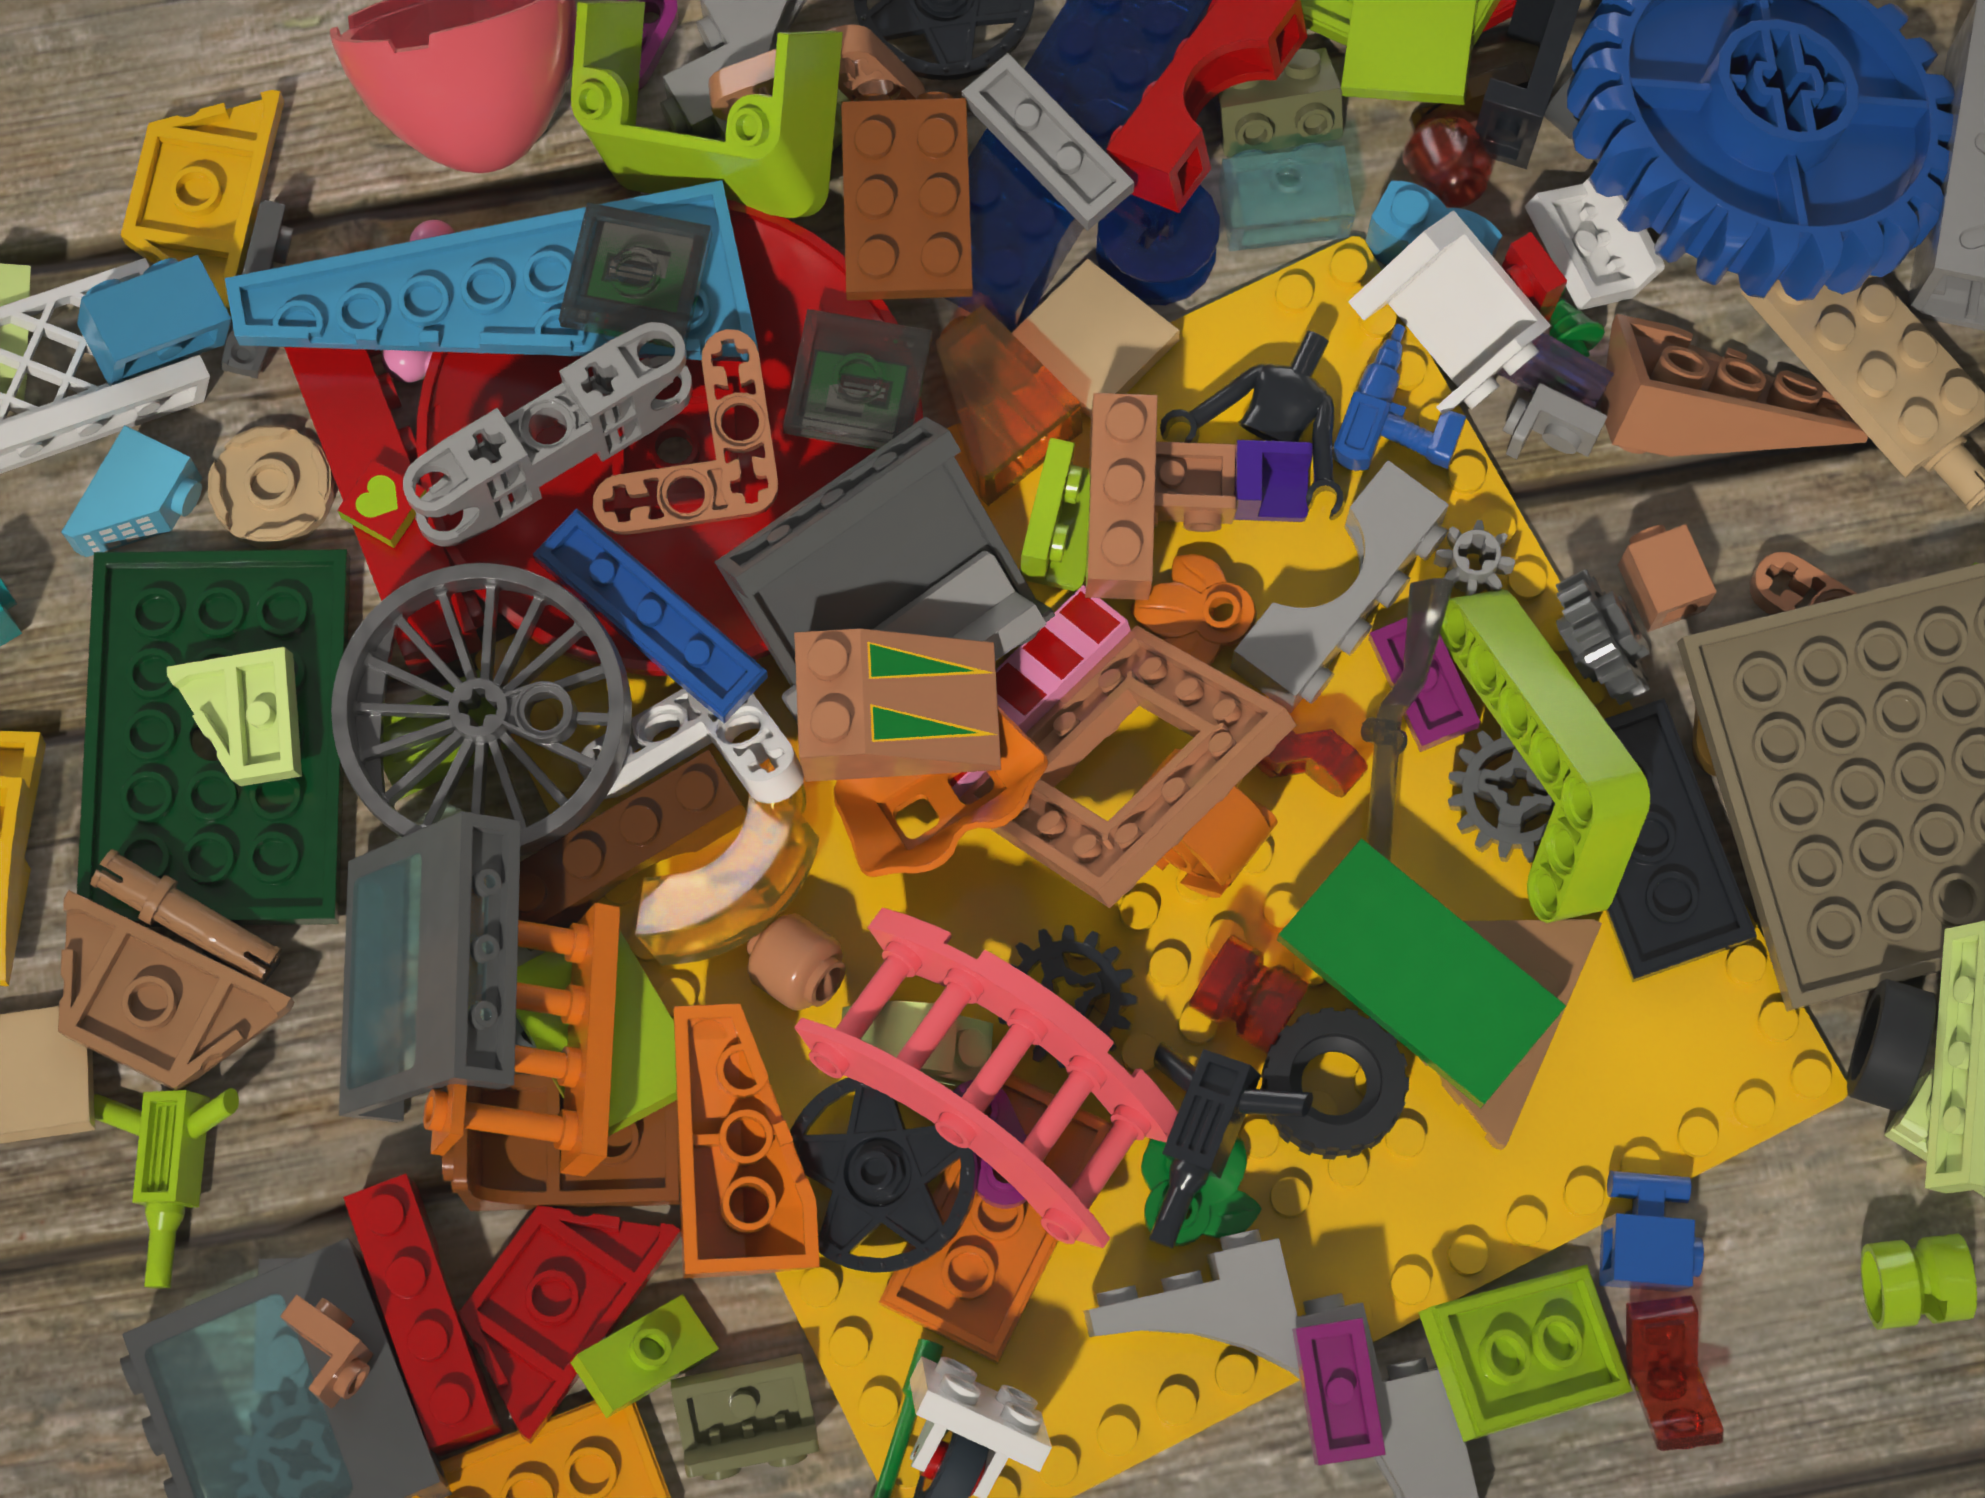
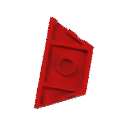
M537 1205L458 1312L460 1320L522 1438L528 1443L532 1444L578 1380L579 1375L570 1362L578 1353L605 1339L612 1333L681 1237V1230L673 1224L666 1223L655 1226L621 1221V1217L603 1214L577 1215L567 1209Z

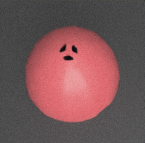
M383 0L349 15V29L340 34L338 27H333L330 29V37L346 76L365 106L394 135L428 159L462 172L489 173L506 168L526 155L550 124L563 98L573 67L577 18L576 1Z

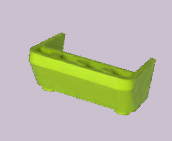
M578 2L571 107L578 123L619 184L629 190L654 194L722 180L726 199L739 202L768 215L784 218L807 217L817 213L823 207L829 192L843 32H778L772 96L751 94L738 99L731 107L727 117L725 140L636 126L645 2Z

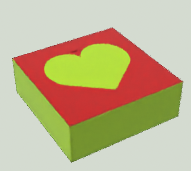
M371 459L337 511L340 518L395 548L416 516V511L409 505L403 490L404 476ZM416 484L415 494L421 499L427 491Z

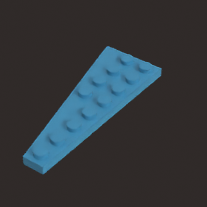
M722 180L225 278L234 335L238 344L242 346L585 356L608 341L640 325L646 324V322H658L667 324L681 333L686 347V360H702V350L706 341L715 333L725 329L739 330L747 334L755 342L758 350ZM594 220L646 227L691 236L704 241L695 281L694 277L692 281L690 274L688 286L686 283L679 315L685 317L633 309L577 297H585L592 269L590 258L589 262L588 259L586 262L585 255ZM610 262L605 281L654 290L658 271ZM612 266H616L626 269L653 273V276L648 277L627 272H621L611 270ZM610 272L651 279V283L610 276ZM572 314V316L568 319L566 326H563L566 319ZM578 314L590 317L587 327L576 326ZM579 316L577 323L587 324L588 317ZM596 320L600 321L599 327L595 326ZM606 322L610 323L609 328H605ZM652 339L641 347L639 358L673 357L675 347L664 339ZM734 343L722 345V356L712 358V361H749L748 353H738Z

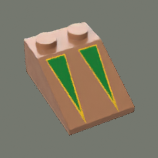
M870 629L794 632L799 759L805 782L1001 770L994 642Z

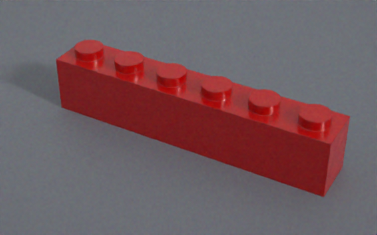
M284 347L343 501L371 459L404 476L407 468L417 459L416 440L410 425L398 429L391 411L402 407L389 372L377 376L370 359L381 354V351ZM416 516L395 548L353 525L381 601L396 589L417 577L438 569L455 566L444 546L431 543L422 535L416 521ZM428 517V524L436 530L432 518ZM474 590L453 594L451 601L469 654H473L482 650V643L476 629L484 626V614ZM439 600L422 607L408 617L409 624L446 664L459 659ZM398 628L396 640L411 674L418 675L436 668L401 628Z

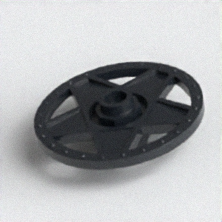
M854 0L858 24L870 29L917 77L931 80H957L975 76L987 71L1007 53L1011 54L1023 40L1030 26L1035 0H881L868 11L867 0ZM1015 23L999 44L979 57L972 59L976 26ZM924 34L937 63H930L910 57L887 41Z
M845 1078L821 1091L802 1110L790 1130L793 1144L805 1175L832 1190L821 1231L818 1230L819 1253L839 1265L873 1273L893 1272L916 1266L942 1250L955 1237L969 1214L977 1185L976 1153L969 1148H960L945 1140L937 1132L935 1125L906 1129L897 1101L861 1082ZM855 1091L847 1134L807 1135L810 1127L828 1106ZM960 1159L959 1193L950 1215L944 1223L927 1184ZM882 1223L916 1247V1249L910 1252L886 1258L864 1257L852 1254Z

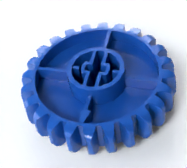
M1602 0L1575 48L1572 57V69L1576 75L1567 89V108L1580 120L1572 133L1575 150L1586 159L1600 160L1588 179L1594 190L1605 197L1619 195L1624 197L1627 203L1617 220L1628 231L1638 233L1651 227L1660 234L1654 246L1656 255L1668 263L1676 262L1685 253L1697 258V276L1700 280L1714 286L1722 280L1727 271L1738 274L1740 288L1748 296L1764 299L1775 282L1780 280L1788 296L1797 301L1813 300L1824 284L1829 290L1843 295L1859 289L1869 275L1883 277L1898 268L1909 251L1923 242L1935 226L1943 205L1944 195L1941 185L1948 171L1950 153L1945 148L1951 137L1953 114L1946 111L1954 98L1955 90L1952 83L1943 75L1926 73L1938 54L1931 43L1921 37L1905 39L1900 31L1908 21L1909 16L1899 6L1891 3L1877 9L1868 0Z

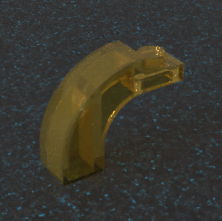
M769 758L759 764L761 769L766 770L767 773L775 770ZM803 783L792 796L777 803H761L749 794L747 814L739 835L721 856L708 865L687 873L644 877L635 935L661 966L702 961L729 952L760 934L794 900L812 868L819 842L818 835L802 815L806 807V792Z

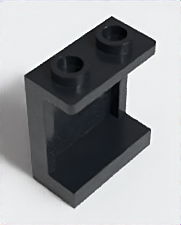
M1581 0L1516 1L1507 35L1538 46L1539 52L1527 89L1490 78L1468 152L1527 169Z

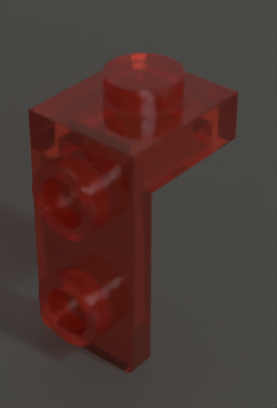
M1692 1295L1626 1303V1367L1656 1448L1660 1451L1721 1444L1724 1440V1428L1698 1366V1309Z

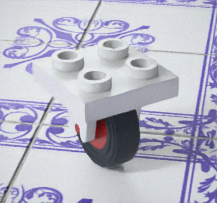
M921 1356L910 1378L915 1413L926 1419L910 1455V1459L913 1460L911 1467L920 1470V1478L913 1498H970L972 1495L978 1498H987L1008 1458L1040 1472L1052 1446L1042 1413L1035 1409L1038 1404L1037 1401L1028 1394L1008 1385H1001L999 1391H995L976 1382L977 1373L954 1359L941 1357L937 1364Z

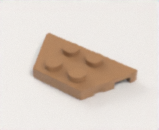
M68 890L64 897L63 910L67 913L65 950L61 952L60 975L64 980L63 997L59 1000L58 1032L64 1037L173 1090L185 1089L290 1012L295 1003L291 997Z
M1566 919L1551 923H1545L1541 920L1464 921L1566 1006L1602 924L1594 919ZM1564 1010L1481 1109L1439 1075L1444 1089L1458 1106L1461 1103L1487 1133L1485 1138L1492 1147L1499 1150L1506 1147Z

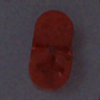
M1333 729L1296 734L1291 730L1276 745L1275 749L1256 765L1269 778L1305 773L1326 791L1340 798L1344 797L1368 770V765L1359 752Z

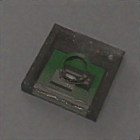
M587 202L559 314L560 326L618 337L640 325L658 322L673 327L682 336L686 347L713 235L711 226ZM652 339L646 342L675 348L669 341L664 339Z
M807 309L783 424L784 434L878 450L910 428L916 422L932 342V330Z

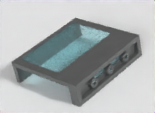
M461 811L348 861L339 1116L398 1123L404 1121V1100L429 1092L432 1089H438L450 1084L492 1089H504L514 1085L521 821Z
M349 1238L122 1334L129 1355L120 1358L124 1376L134 1395L143 1393L150 1412V1416L142 1419L146 1438L156 1456L165 1454L172 1474L171 1478L163 1481L167 1498H412L417 1495L420 1498H445L452 1495L438 1455L429 1448L362 1255ZM296 1294L314 1307L321 1298H324L346 1313L355 1321L348 1331L359 1338L374 1354L367 1363L370 1366V1371L360 1389L348 1400H344L341 1397L332 1409L309 1391V1386L331 1357L294 1332L280 1318V1315Z

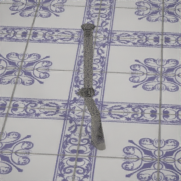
M1433 578L1410 584L1403 673L1381 702L1376 718H1367L1361 727L1362 739L1374 744L1366 842L1390 862L1399 754L1405 750L1408 741L1406 733L1401 730L1403 715L1420 694L1428 679L1454 585L1452 580L1444 578Z

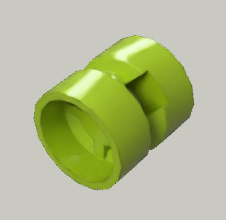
M1959 1233L1922 1237L1918 1240L1914 1249L1904 1240L1868 1243L1863 1246L1860 1266L1862 1289L1868 1315L1877 1330L1915 1326L1918 1324L1921 1315H1926L1933 1324L1974 1318L1977 1308L1975 1270L1969 1247L1964 1237Z

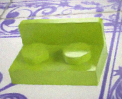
M1050 437L1021 554L1020 572L1025 581L1076 592L1084 585L1086 576L1090 498L1089 469L1073 465L1075 443Z

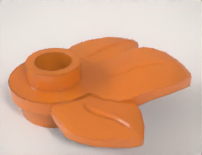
M1196 554L1175 556L1172 564L1173 582L1152 586L1149 600H1135L1130 610L1143 627L1157 636L1164 637V641L1211 666L1223 646L1233 645L1242 641L1253 628L1257 617L1256 606L1252 597L1244 588L1233 583H1227L1220 566L1212 559ZM1226 603L1233 605V613L1229 619L1225 621H1215L1213 619L1214 611L1218 606Z

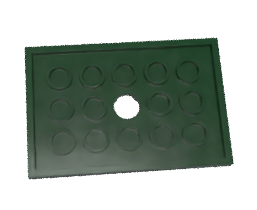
M347 549L94 552L77 877L78 895L144 927H165L156 921L152 925L143 922L138 918L140 914L138 910L90 884L96 870H106L123 881L121 876L100 865L107 853L114 849L121 856L161 879L164 875H167L178 881V890L239 926L339 924L344 769L334 741L331 708L337 670L348 645L351 557ZM285 647L293 653L302 776L239 786L230 779L220 761L205 760L195 753L192 737L194 731L199 729L192 717L194 713L182 693L173 686L168 678L167 667Z

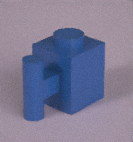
M1610 1171L1607 1180L1608 1197L1633 1199L1632 1214L1616 1213L1603 1219L1601 1225L1599 1286L1679 1292L1693 1287V1277L1700 1276L1704 1261L1703 1240L1701 1237H1695V1220L1664 1217L1665 1202L1689 1203L1691 1196L1690 1177Z

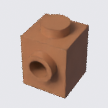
M1686 524L1666 531L1664 525L1652 526L1640 531L1629 539L1630 545L1627 546L1618 563V567L1647 632L1706 611L1717 591Z

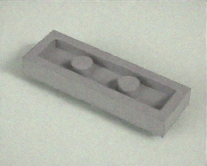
M1009 53L1004 55L961 91L962 98H966V107L1087 231L1134 192V181Z

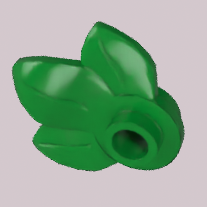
M1240 1137L1236 1138L1221 1179L1209 1176L1207 1183L1193 1197L1189 1208L1190 1217L1184 1220L1175 1246L1189 1245L1198 1240L1202 1235L1220 1239L1221 1237L1245 1232L1260 1214L1262 1208L1256 1200L1248 1194L1237 1190L1244 1177L1247 1165L1246 1149ZM1154 1139L1150 1140L1141 1164L1142 1176L1151 1192L1144 1206V1220L1150 1233L1169 1188V1167L1172 1162L1162 1154L1166 1143Z

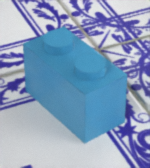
M195 255L179 262L176 258L161 260L150 266L143 275L124 282H120L118 279H110L95 285L85 296L81 297L77 325L108 385L112 386L225 345L231 317L199 256Z

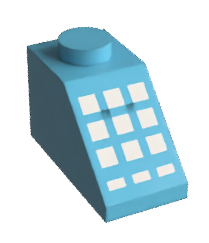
M124 425L61 533L76 553L89 557L94 555V552L109 551L170 532L180 516L185 517L189 515L196 506L202 491V484L200 483L202 476L191 457Z

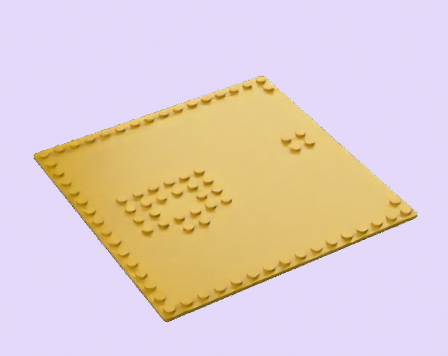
M1351 236L1170 322L1179 329V341L1126 394L1157 395L1156 442L1184 443L1191 430V426L1185 422H1177L1172 425L1167 438L1163 440L1160 424L1167 413L1178 409L1187 412L1193 410L1254 365L1273 363L1290 366L1306 332L1312 331L1329 340L1312 377L1326 389L1334 401L1333 452L1334 443L1353 393L1358 388L1362 374L1368 364L1374 363L1377 352L1385 340L1390 339L1395 324H1401L1406 328L1400 342L1403 346L1402 359L1397 370L1400 379L1392 401L1406 407L1403 419L1434 433L1439 417L1442 415L1436 406L1452 392L1430 353L1388 304L1363 321L1348 303L1352 297L1382 271L1366 241L1359 236ZM1045 382L946 428L951 432L961 450L960 453L954 456L1019 570L1021 569V554L1050 437L1075 443L1073 465L1089 469L1091 419ZM1254 388L1237 403L1201 426L1197 443L1236 445L1237 440L1266 441L1243 429L1238 424L1250 405ZM1459 405L1451 410L1465 415ZM1467 418L1448 469L1431 464L1425 456L1382 436L1369 470H1350L1342 467L1333 459V479L1342 489L1345 501L1342 514L1334 520H1330L1329 517L1332 508L1337 502V497L1332 492L1324 491L1315 497L1313 506L1308 509L1307 518L1303 522L1233 520L1232 524H1221V529L1217 531L1196 532L1184 529V522L1158 521V527L1154 528L1151 587L1160 583L1173 582L1172 564L1175 556L1196 554L1212 559L1220 566L1227 583L1239 585L1250 594L1257 611L1255 624L1273 602L1297 608L1320 606L1335 600L1345 593L1359 575L1358 554L1344 526L1350 506L1387 460H1389L1449 504L1441 525L1448 531L1453 526L1463 534L1473 530L1477 520H1482L1484 531L1489 532L1494 537L1502 533L1507 534L1508 537L1501 551V556L1514 559L1515 565L1511 574L1502 575L1495 573L1501 581V589L1508 590L1515 597L1604 719L1633 709L1629 701L1619 705L1615 698L1612 699L1604 683L1601 684L1599 680L1593 683L1590 678L1584 679L1574 664L1573 657L1556 624V620L1564 617L1562 612L1564 607L1556 594L1559 592L1556 584L1560 580ZM1314 421L1305 431L1301 442L1312 443ZM1313 455L1308 470V489L1314 483ZM1447 535L1436 550H1453L1448 544ZM1436 551L1427 561L1417 555L1404 572L1410 577V581L1400 596L1389 608L1379 603L1366 619L1372 625L1370 632L1426 609H1429L1437 626L1438 609L1441 603L1446 599L1465 596L1464 592L1459 591L1454 586L1451 589L1442 590V581L1448 572V567H1439L1433 564ZM1468 554L1469 569L1481 570L1482 566L1479 563V555ZM1026 581L1034 597L1050 607L1053 613L1075 593L1074 591ZM1100 598L1128 620L1131 630L1137 625L1152 633L1143 627L1131 613V606L1136 599ZM1226 603L1218 606L1214 611L1213 619L1215 621L1229 619L1233 613V605ZM1370 632L1351 656L1341 650L1328 667L1334 673V676L1321 695L1312 704L1304 698L1290 714L1297 726L1276 745L1269 755L1264 757L1245 775L1238 785V788L1249 799L1257 801L1270 810L1278 823L1270 832V836L1220 898L1204 896L1181 884L1180 882L1187 873L1169 863L1163 871L1154 865L1137 881L1136 885L1129 892L1124 894L1111 908H1108L988 828H976L966 831L959 839L954 854L948 861L931 871L916 874L893 873L878 877L866 876L860 870L842 818L835 807L833 792L837 780L805 782L804 778L798 791L789 798L777 803H761L751 797L713 743L633 790L616 798L604 799L591 816L581 824L583 825L709 749L750 815L751 820L698 852L675 855L645 868L613 888L597 903L620 907L619 929L673 1021L674 1006L741 1004L789 1131L802 1110L814 1097L832 1084L848 1078L844 1075L841 1078H834L819 1070L809 1058L811 1050L794 1027L801 1018L824 1024L834 1029L841 1022L843 1007L854 1004L884 962L882 957L884 950L868 928L881 908L912 916L951 932L952 938L947 944L975 959H978L982 952L986 950L1017 967L1023 959L1018 954L1015 946L1021 942L1033 950L1040 947L1038 940L1039 930L1046 929L1053 937L1054 942L1061 941L1065 925H1072L1075 928L1077 942L1080 943L1084 942L1091 931L1099 933L1101 936L1097 951L1102 954L1114 946L1119 948L1122 953L1113 964L1116 971L1132 969L1135 975L1129 982L1122 984L1123 992L1138 997V1004L1122 1006L1121 1016L1127 1018L1133 1024L1131 1030H1122L1115 1027L1110 1035L1115 1040L1118 1048L1113 1052L1109 1050L1107 1053L1124 1067L1130 1075L1133 1074L1135 1069L1141 1068L1158 1086L1177 1112H1179L1186 1092L1154 1066V1055L1157 1047L1162 1042H1165L1195 1068L1203 1049L1249 1064L1262 1074L1263 1065L1271 1045L1275 1043L1279 1033L1287 1025L1290 1027L1296 1023L1298 1017L1308 1012L1312 1015L1319 1013L1322 1008L1333 1007L1334 1011H1345L1346 1008L1356 1010L1358 1015L1369 1019L1366 1013L1276 940L1278 934L1361 838L1462 921L1540 920L1535 915L1527 894V880L1533 862H1527L1522 849H1513L1508 862H1502L1499 857V845L1492 843L1484 852H1479L1475 847L1479 831L1476 829L1470 833L1461 834L1457 827V823L1467 814V811H1453L1448 803L1449 798L1462 793V789L1450 784L1448 779L1450 772H1466L1467 767L1459 757L1458 753L1463 748L1477 754L1481 750L1477 734L1483 730L1495 741L1502 738L1501 726L1452 659L1479 717V728L1420 752L1370 644ZM516 633L496 642L493 680ZM530 638L508 683L542 654L547 647ZM1240 642L1223 646L1211 667L1269 698L1230 669L1234 650ZM1018 647L1013 648V649L1010 650L1008 653H1006L1005 655H1003L1001 658H999L998 660H996V661H995V667H996V669H997ZM482 650L475 657V663L480 672ZM561 655L530 684L539 681L555 682L596 666ZM768 655L756 660L758 664L767 670L768 678L753 694L790 742L800 762L798 724L782 700L783 693L791 688L773 656ZM627 673L631 692L632 718L683 688L669 676ZM606 678L567 692L575 702L578 712L608 713L609 711ZM554 698L537 702L530 713L532 727L541 731L556 727L563 717L564 709L562 702ZM1138 706L1120 723V726L1113 734L1098 744L1075 767L1074 771L1054 788L1104 820L1109 821L1138 793L1167 755L1171 754L1174 749L1182 750L1194 737ZM577 724L571 737L561 744L581 753L588 744L606 733L607 726ZM671 727L661 731L652 741H661L672 736L679 727ZM760 729L747 730L734 738L732 743L736 744L747 741L754 737ZM511 734L512 738L567 799L585 781L577 763L520 736ZM1513 752L1499 756L1484 769L1495 771L1512 759ZM769 758L759 764L761 769L766 770L767 773L775 770ZM529 772L550 815L560 805ZM1517 779L1514 788H1503V791L1508 794L1510 805L1519 806L1523 796H1534L1533 793L1529 792L1527 780ZM1475 797L1476 806L1480 814L1488 823L1497 828L1499 812L1494 804ZM926 799L916 800L900 810L895 818L905 836L910 839L921 836L939 822L938 814ZM1540 814L1525 824L1523 833L1543 826L1549 821L1551 815ZM1539 845L1535 846L1536 853L1538 851ZM1746 907L1757 934L1755 940L1636 982H1632L1605 910L1569 918L1594 919L1602 924L1509 1141L1502 1150L1490 1145L1485 1138L1487 1133L1462 1103L1458 1106L1442 1086L1441 1078L1437 1072L1431 1067L1425 1066L1418 1056L1398 1040L1396 1046L1400 1054L1404 1053L1407 1062L1405 1075L1409 1077V1090L1404 1101L1406 1103L1391 1131L1372 1149L1368 1147L1362 1150L1359 1155L1347 1158V1155L1336 1156L1335 1160L1322 1159L1323 1155L1311 1153L1309 1156L1298 1151L1299 1147L1292 1142H1285L1279 1136L1280 1131L1274 1123L1270 1124L1266 1115L1246 1114L1237 1137H1240L1244 1142L1247 1165L1244 1177L1237 1190L1248 1194L1262 1208L1257 1219L1246 1231L1259 1229L1262 1242L1279 1238L1297 1316L1306 1315L1304 1301L1342 1293L1345 1305L1364 1304L1372 1342L1374 1343L1419 1320L1418 1312L1434 1305L1460 1299L1602 1225L1603 1219L1616 1213L1625 1214L1632 1210L1633 1199L1608 1197L1607 1180L1610 1171L1690 1177L1691 1180L1843 1101L1848 1096L1847 1081L1805 1008L1786 1011L1765 938L1748 908ZM793 913L803 916L840 942L843 953L842 962L846 968L840 987L829 1001L822 1006L816 1007L812 1005L809 1008L797 1011L786 1007L751 982L748 973L750 954L747 952L750 937L762 923L766 921L773 922L783 915ZM1064 953L1070 969L1083 976L1102 971L1095 962L1085 956ZM1041 963L1030 974V977L1040 984L1044 977ZM917 975L905 977L889 1001L934 1004L946 987ZM1065 980L1057 983L1059 988L1057 996L1076 1009L1074 1001L1078 997L1084 996L1083 992L1093 989L1095 985L1086 989L1084 987L1073 988ZM1110 995L1097 1000L1089 1016V1021L1097 1027L1107 1014ZM967 1003L960 1013L961 1016L994 1023L992 1055L1008 1032V1025L1000 1024L999 1016L977 1003ZM1031 1044L1011 1074L1056 1095L1069 1076L1066 1068H1059L1057 1059L1050 1053L1041 1063L1032 1060L1035 1045ZM1327 1052L1313 1058L1305 1067L1302 1075L1303 1092H1312L1313 1101L1311 1106L1319 1112L1327 1115H1343L1357 1108L1364 1099L1367 1087L1366 1077L1361 1066L1352 1057L1339 1052ZM1260 1077V1080H1259V1082H1258V1085H1257L1256 1089H1260V1088H1261V1086H1262V1077ZM941 1083L951 1091H953L957 1087ZM855 1091L828 1106L810 1127L807 1135L847 1134ZM1090 1092L1080 1108L1112 1123L1110 1119L1112 1115L1097 1097ZM897 1101L906 1129L935 1125L929 1119ZM1145 1137L1143 1140H1135L1088 1209L1110 1237L1105 1247L1100 1248L1078 1240L1074 1244L1058 1242L998 1364L879 1305V1300L894 1271L880 1273L858 1271L839 1265L819 1253V1268L775 1272L877 1482L905 1399L902 1389L918 1339H925L942 1345L944 1348L941 1357L954 1359L971 1368L977 1373L976 1382L995 1391H999L1001 1385L1014 1387L1028 1394L1038 1403L1035 1409L1042 1413L1052 1446L1041 1471L1038 1472L1008 1458L987 1498H1074L1301 1381L1291 1372L1244 1348L1194 1334L1133 1331L1089 1337L1083 1311L1099 1307L1096 1294L1133 1285L1136 1286L1138 1298L1163 1293L1161 1279L1198 1270L1201 1271L1203 1283L1210 1282L1212 1278L1206 1255L1223 1251L1220 1239L1204 1235L1189 1245L1174 1246L1173 1249L1149 1240L1151 1233L1144 1220V1206L1151 1192L1142 1176L1141 1164L1144 1152L1151 1138ZM945 1171L927 1184L932 1196ZM806 1176L816 1198L818 1230L821 1231L832 1190ZM1188 1210V1213H1187V1215H1186L1185 1220L1190 1217V1212H1189V1210ZM882 1223L852 1254L864 1257L886 1258L903 1254L909 1242ZM918 1415L916 1416L891 1498L914 1497L920 1478V1470L911 1467L913 1460L910 1459V1455L926 1422V1419Z

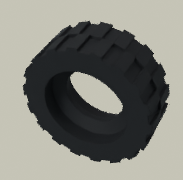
M1333 1007L1322 1008L1319 1013L1310 1015L1308 1012L1298 1017L1296 1023L1290 1027L1287 1025L1279 1033L1275 1043L1271 1045L1261 1074L1262 1086L1260 1089L1303 1092L1302 1075L1307 1064L1320 1054L1339 1052L1352 1057L1363 1069L1367 1083L1366 1093L1357 1108L1343 1115H1327L1311 1106L1305 1117L1266 1115L1270 1124H1275L1280 1131L1279 1136L1285 1142H1292L1299 1147L1298 1151L1309 1156L1311 1153L1323 1155L1322 1159L1335 1160L1336 1156L1347 1155V1158L1359 1155L1362 1150L1368 1147L1372 1149L1393 1128L1405 1106V1096L1409 1090V1077L1405 1075L1407 1062L1404 1053L1400 1054L1396 1046L1397 1040L1390 1033L1387 1034L1372 1018L1369 1017L1367 1019L1360 1016L1358 1011L1346 1008L1345 1011H1334Z

